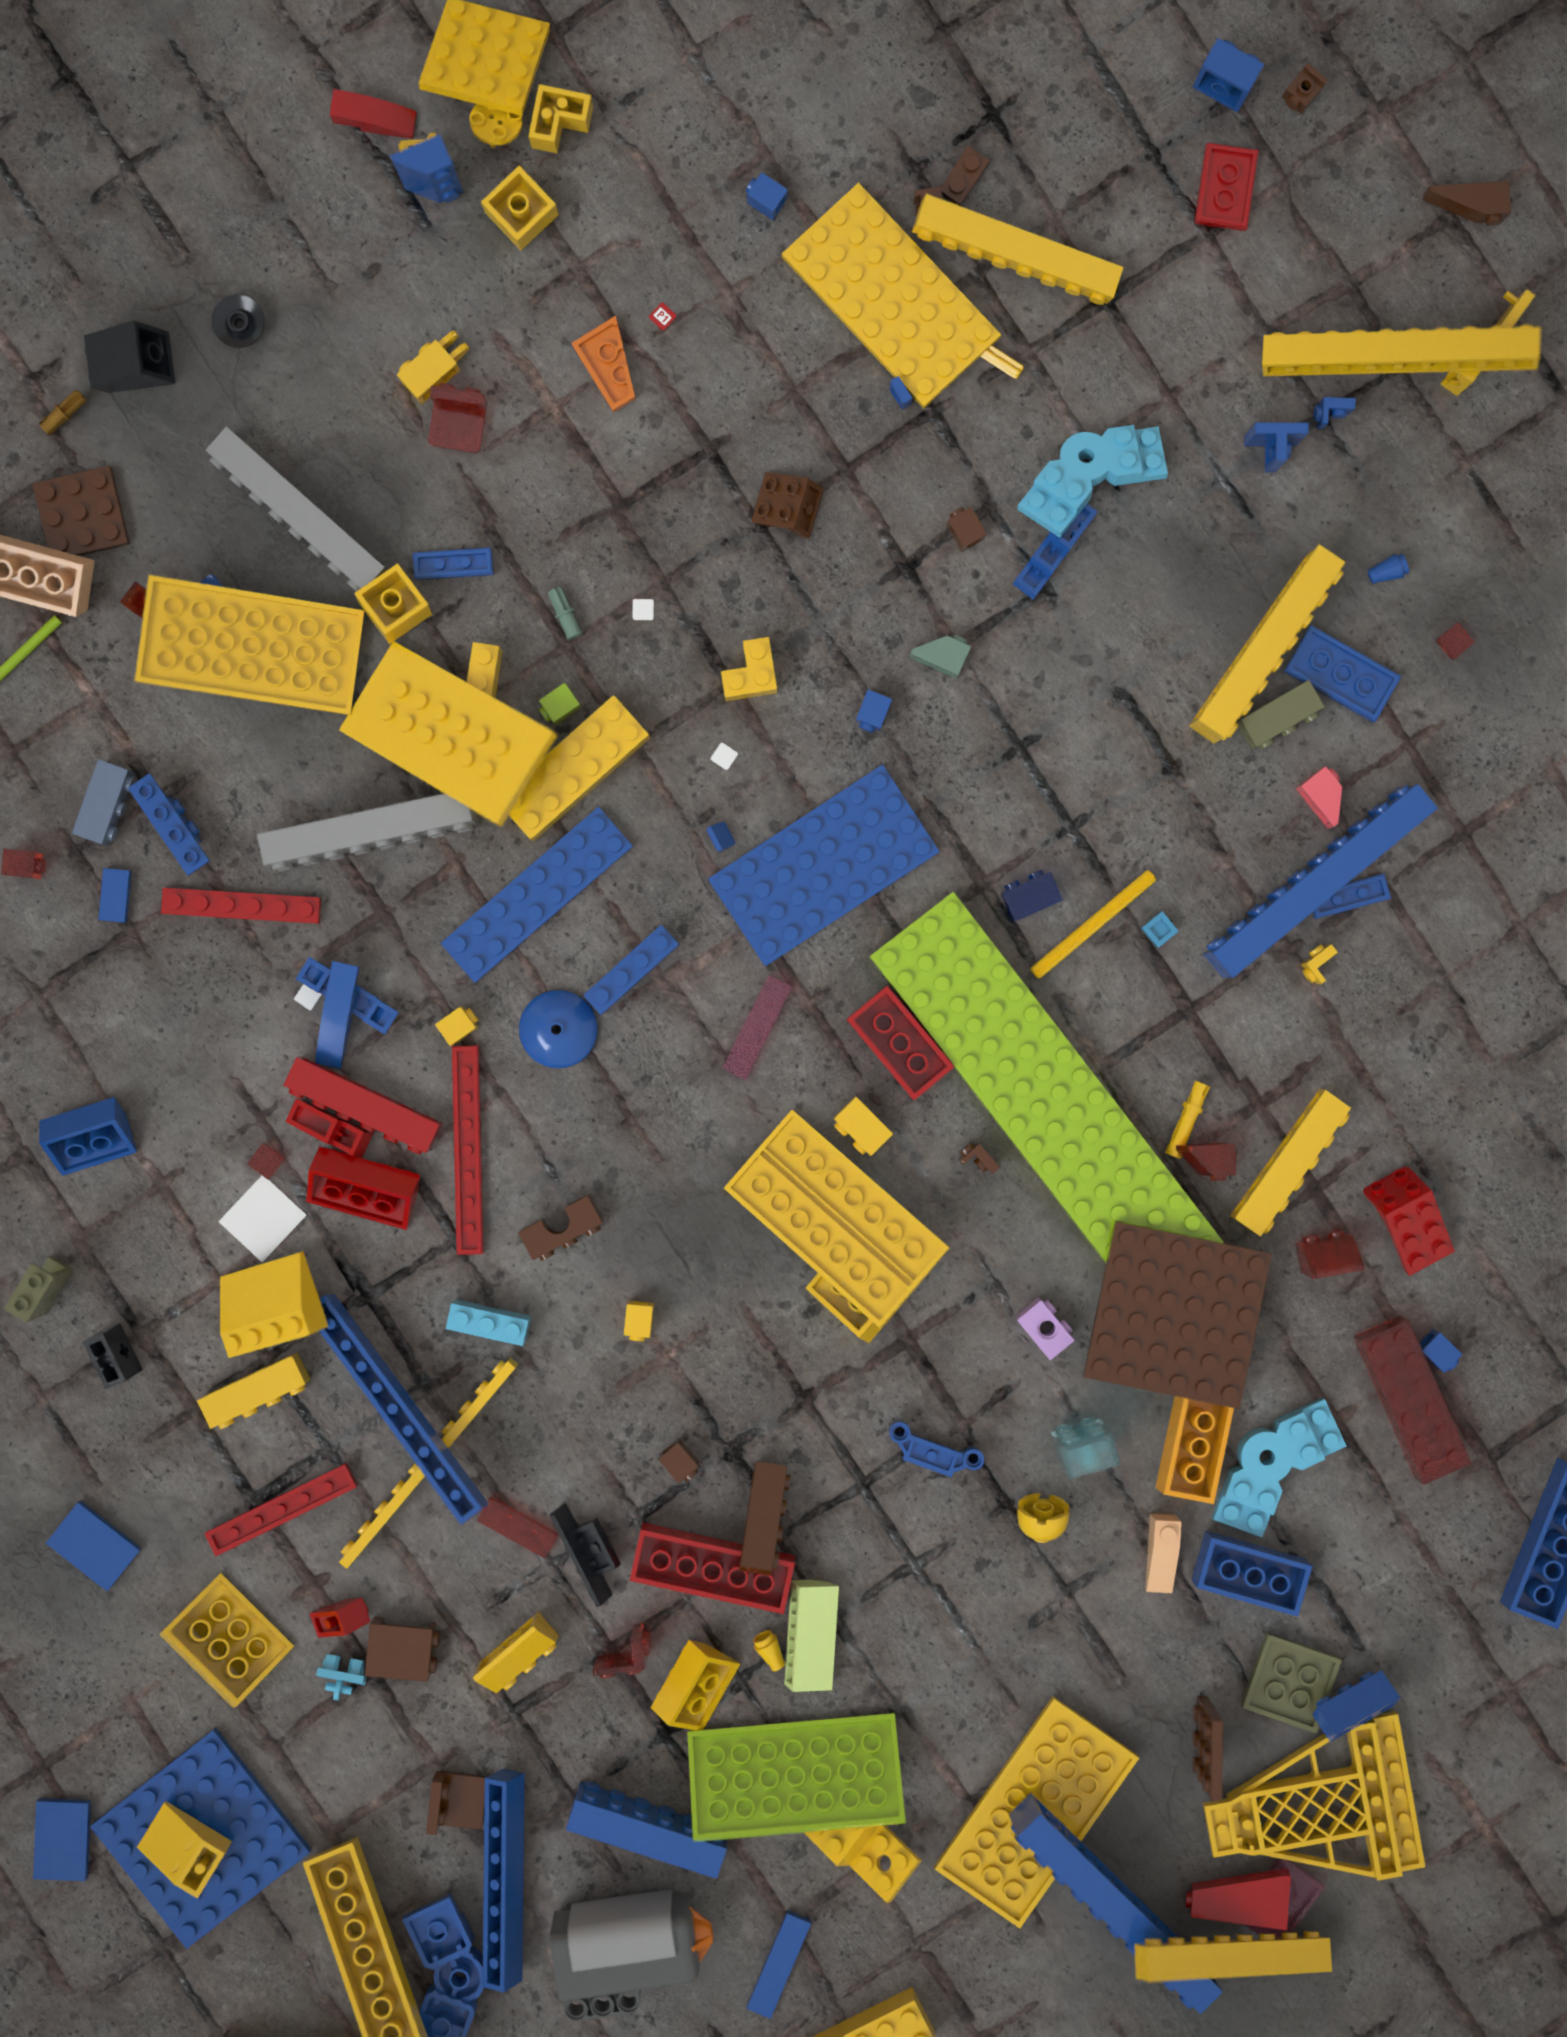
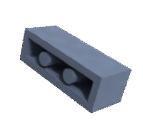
M98 759L72 834L109 846L117 837L118 827L116 826L119 817H123L127 808L125 800L128 792L131 793L128 788L136 782L134 778L135 772Z

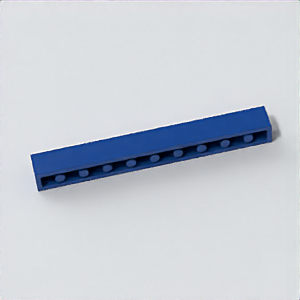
M335 1294L324 1295L320 1302L328 1327L319 1332L458 1522L462 1525L486 1508L489 1503Z

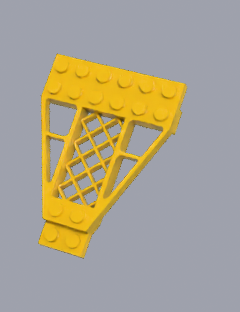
M1396 1711L1381 1713L1347 1733L1352 1760L1349 1767L1322 1772L1318 1771L1315 1750L1329 1742L1323 1733L1227 1793L1226 1799L1204 1802L1203 1808L1213 1857L1237 1853L1252 1856L1265 1855L1374 1877L1377 1881L1403 1876V1871L1425 1868L1398 1713ZM1309 1755L1312 1768L1309 1774L1266 1782ZM1338 1782L1333 1790L1325 1785ZM1346 1783L1355 1788L1348 1801L1339 1795V1792ZM1312 1787L1307 1795L1299 1790ZM1320 1787L1330 1793L1323 1805L1313 1799ZM1286 1792L1282 1799L1274 1795L1276 1793ZM1295 1792L1304 1798L1297 1810L1287 1804ZM1269 1797L1279 1803L1272 1814L1262 1809V1806ZM1335 1798L1345 1804L1338 1815L1328 1810ZM1357 1799H1359L1360 1809L1354 1805ZM1309 1803L1319 1808L1312 1820L1302 1814ZM1284 1807L1294 1813L1286 1825L1276 1819ZM1350 1809L1360 1814L1354 1824H1348L1343 1820ZM1259 1812L1268 1818L1262 1828ZM1326 1813L1334 1821L1329 1828L1323 1829L1317 1824ZM1301 1818L1309 1825L1303 1833L1298 1834L1292 1828L1298 1819ZM1273 1823L1283 1828L1277 1838H1272L1266 1834ZM1365 1835L1370 1861L1369 1866L1365 1867L1334 1860L1332 1841ZM1325 1843L1327 1858L1286 1850Z

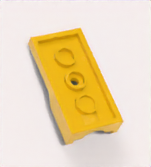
M1526 289L1517 298L1507 291L1503 298L1511 304L1495 326L1512 328L1535 295ZM1481 371L1448 372L1441 385L1458 396L1474 382Z

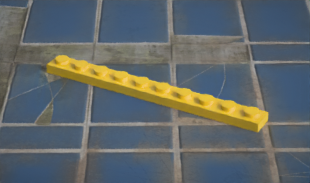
M511 1357L506 1363L501 1360L492 1371L495 1376L489 1383L486 1380L482 1382L475 1391L478 1396L472 1403L469 1400L466 1401L458 1411L461 1417L456 1423L451 1420L441 1431L445 1435L442 1441L448 1448L517 1367L518 1363ZM416 1463L408 1471L411 1475L406 1482L400 1480L391 1491L394 1494L393 1498L389 1502L383 1500L374 1511L378 1516L372 1523L367 1520L358 1530L361 1536L354 1543L350 1540L342 1549L341 1553L344 1556L339 1563L346 1569L424 1478L425 1475Z

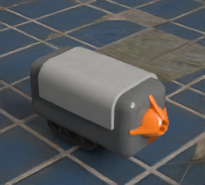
M673 1889L572 1903L571 1909L554 1911L550 1931V1947L559 2001L563 2002L566 2017L572 2021H583L630 2014L635 2012L640 2006L641 1990L693 1982L699 1974L702 1959L714 1941L712 1923L695 1911L693 1900L688 1894L674 1893ZM630 1993V1994H633L634 1996H633V1997H626V1996H624V1994ZM605 1997L608 2000L600 2001L598 1998ZM574 2001H579V2002H581L582 2004H581V2005H575V2004H573L572 2002H574Z

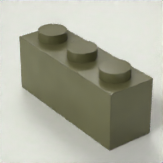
M1308 680L1236 723L1251 750L1257 746L1262 750L1275 742L1273 740L1274 736L1281 733L1284 737L1297 730L1295 724L1304 720L1307 724L1319 717L1318 711L1325 706Z

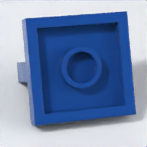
M1255 423L1244 435V446H1265V472H1276L1287 461V458H1290L1291 446H1297L1308 435L1309 423Z

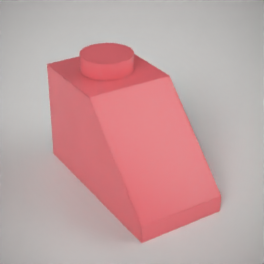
M1325 766L1317 770L1295 789L1327 829L1335 827L1339 822L1342 786L1338 782L1340 781L1338 774L1333 769H1328Z

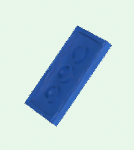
M1312 625L1307 628L1283 671L1302 683L1309 680L1316 691L1372 723L1378 719L1401 678L1395 672Z

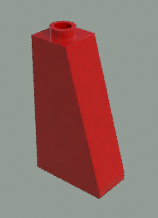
M1283 1868L1192 1883L1191 1892L1186 1891L1185 1907L1190 1908V1914L1193 1918L1287 1930L1291 1875L1289 1869Z

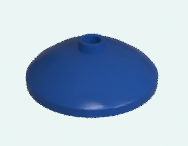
M553 990L538 995L526 1006L520 1018L519 1036L525 1051L533 1060L550 1068H566L582 1061L592 1050L597 1038V1021L592 1008L583 998L572 992ZM555 1024L561 1027V1032L558 1035L552 1032V1027Z

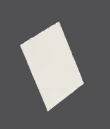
M262 1175L220 1219L219 1223L263 1262L303 1220L306 1214L269 1179Z

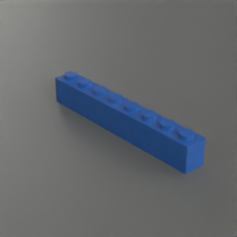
M501 1769L485 1777L483 1987L503 1993L520 1983L523 1976L525 1773L508 1769Z

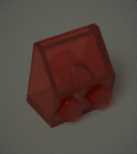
M1344 1230L1330 1231L1327 1237L1318 1238V1235H1308L1302 1237L1303 1241L1295 1242L1300 1273L1311 1279L1365 1270L1353 1236L1344 1233Z

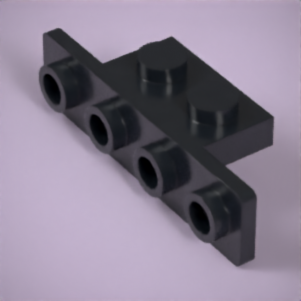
M564 1503L550 1514V1517L588 1590L589 1596L593 1599L596 1607H599L612 1596L603 1573L616 1569L621 1563L598 1518L577 1525L567 1504Z

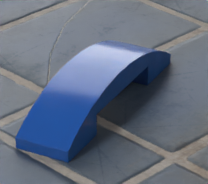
M309 957L296 980L325 996L331 968ZM356 984V997L352 1013L386 1035L399 1012Z

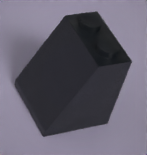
M133 320L84 335L89 371L88 377L91 388L112 393L175 384L168 331Z

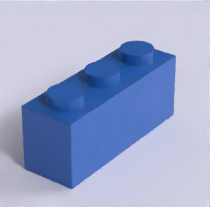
M1382 1670L1376 1674L1370 1671L1359 1678L1360 1683L1352 1687L1349 1683L1337 1691L1339 1695L1332 1699L1326 1696L1316 1703L1317 1708L1312 1715L1330 1743L1392 1708L1399 1701L1400 1696Z

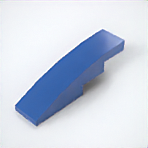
M1087 504L1061 538L1050 532L1015 579L1013 585L1034 599L1098 511Z
M332 961L315 1059L317 1064L342 1068L353 1019L351 1015L356 997L355 988L360 970L359 966Z

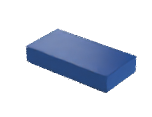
M103 868L98 920L127 923L132 871Z

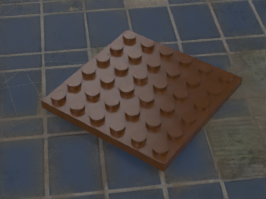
M1115 1221L1083 1377L1240 1409L1272 1254Z

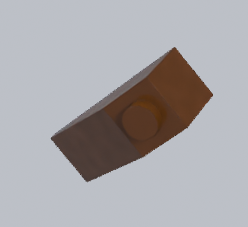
M1509 181L1433 185L1423 194L1424 201L1472 222L1486 223L1487 226L1501 224L1511 213Z

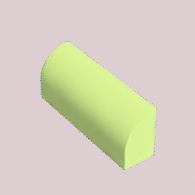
M791 1580L784 1684L792 1692L832 1690L839 1586L836 1584L818 1580Z

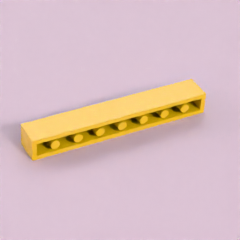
M928 194L921 201L912 232L916 233L917 237L922 240L938 241L946 249L965 251L973 259L980 260L984 258L992 261L991 264L995 267L1002 269L1006 267L1016 270V273L1022 277L1030 278L1032 276L1038 278L1046 286L1054 287L1057 285L1065 288V292L1075 296L1084 295L1089 297L1091 302L1099 305L1108 304L1114 298L1123 271L1122 266Z
M1303 1931V1936H1297L1296 1932H1281V1937H1275L1274 1933H1259V1938H1253L1251 1934H1237V1939L1231 1940L1228 1935H1214V1940L1207 1941L1205 1936H1192L1190 1942H1184V1938L1169 1937L1168 1943H1161V1939L1147 1938L1145 1939V1944H1135L1136 1979L1156 1982L1332 1972L1330 1938L1319 1936V1931Z

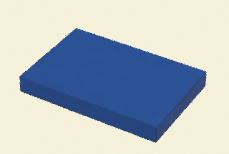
M81 1500L46 1542L48 1546L106 1591L110 1590L142 1549Z
M39 1798L36 1801L33 1879L87 1880L91 1800Z

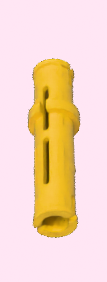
M1194 1081L1187 1101L1183 1102L1182 1114L1165 1153L1181 1159L1199 1113L1202 1114L1203 1112L1202 1106L1210 1086Z

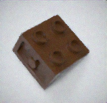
M766 472L752 522L758 525L788 529L801 538L810 539L824 488L809 478Z
M436 1771L431 1782L426 1834L437 1835L440 1826L481 1829L485 1807L486 1776Z

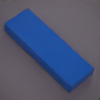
M491 548L412 553L415 580L494 575Z
M1385 874L1347 883L1312 912L1314 919L1391 899Z

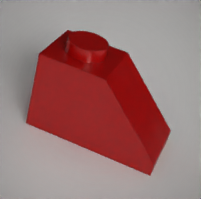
M362 1597L345 1599L309 1613L318 1638L346 1636L371 1622L368 1616V1607L363 1602Z

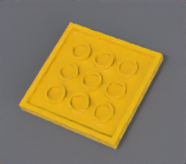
M447 0L419 80V89L522 116L548 39L550 23L463 0Z

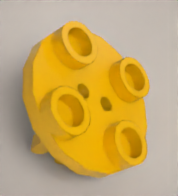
M476 104L469 116L473 134L483 143L489 144L493 149L496 145L510 143L518 137L522 130V116Z

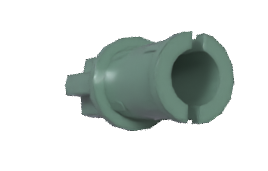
M561 587L553 588L548 592V595L557 614L555 618L559 619L567 640L582 635L583 633L573 614L575 610L570 607Z

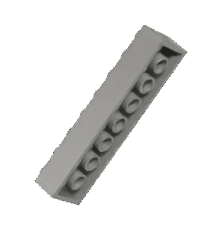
M441 794L257 834L263 865L271 867L272 870L283 872L294 869V864L311 866L319 864V859L322 858L329 859L330 861L345 858V853L349 852L350 854L362 855L370 853V848L373 847L381 848V850L397 847L396 842L400 841L406 842V844L418 843L422 841L421 837L423 836L435 839L448 836L447 831L451 830L458 833L469 832L473 830L474 825H479L475 811L447 794Z

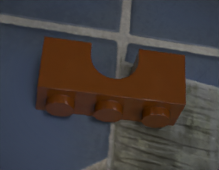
M590 1193L565 1207L569 1216V1226L566 1230L554 1231L549 1228L545 1219L542 1218L518 1232L532 1260L539 1257L543 1261L555 1254L553 1249L561 1245L564 1249L577 1243L576 1237L583 1233H586L588 1237L601 1230L599 1225L604 1222V1219Z

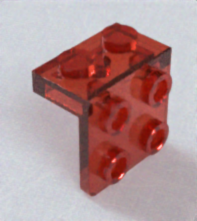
M439 384V387L431 386L430 398L434 404L428 437L429 444L432 447L478 453L481 449L488 404L485 395L475 388H465V391L456 390L454 386L449 384Z
M645 1623L634 1625L630 1639L632 1651L596 1657L592 1669L594 1676L611 1678L615 1676V1673L626 1672V1675H635L641 1673V1670H645L648 1655H650V1647H652L651 1633L646 1631Z

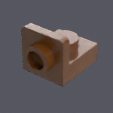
M970 1142L959 1152L962 1156L958 1160L963 1165L975 1155L977 1158L974 1162L983 1173L988 1170L993 1174L1000 1168L978 1142L974 1145Z

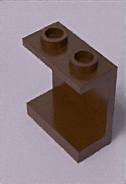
M374 1617L369 1626L365 1676L428 1682L431 1674H435L437 1668V1657H433L434 1647L438 1648L440 1632L436 1631V1622H431L429 1627L425 1628L384 1624V1617Z

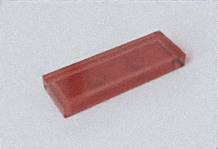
M490 1496L487 1501L489 1505L482 1510L477 1521L537 1555L546 1558L558 1533Z

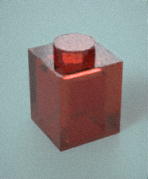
M3 849L1 875L41 880V874H44L46 868L43 853Z

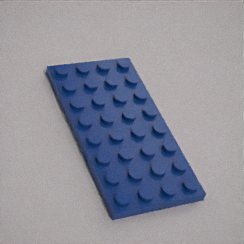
M881 765L708 880L764 966H767L940 851L885 767Z

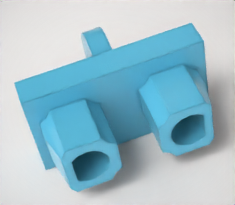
M326 1654L322 1668L317 1669L316 1676L337 1680L336 1684L327 1682L325 1690L334 1692L333 1700L339 1701L342 1693L348 1695L352 1693L353 1687L345 1686L344 1682L360 1685L366 1684L367 1677L364 1676L365 1661L350 1659L348 1672L345 1673L338 1671L341 1657Z

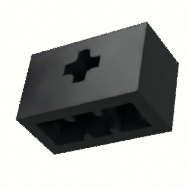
M121 1323L104 1329L83 1341L105 1389L123 1383L143 1370Z

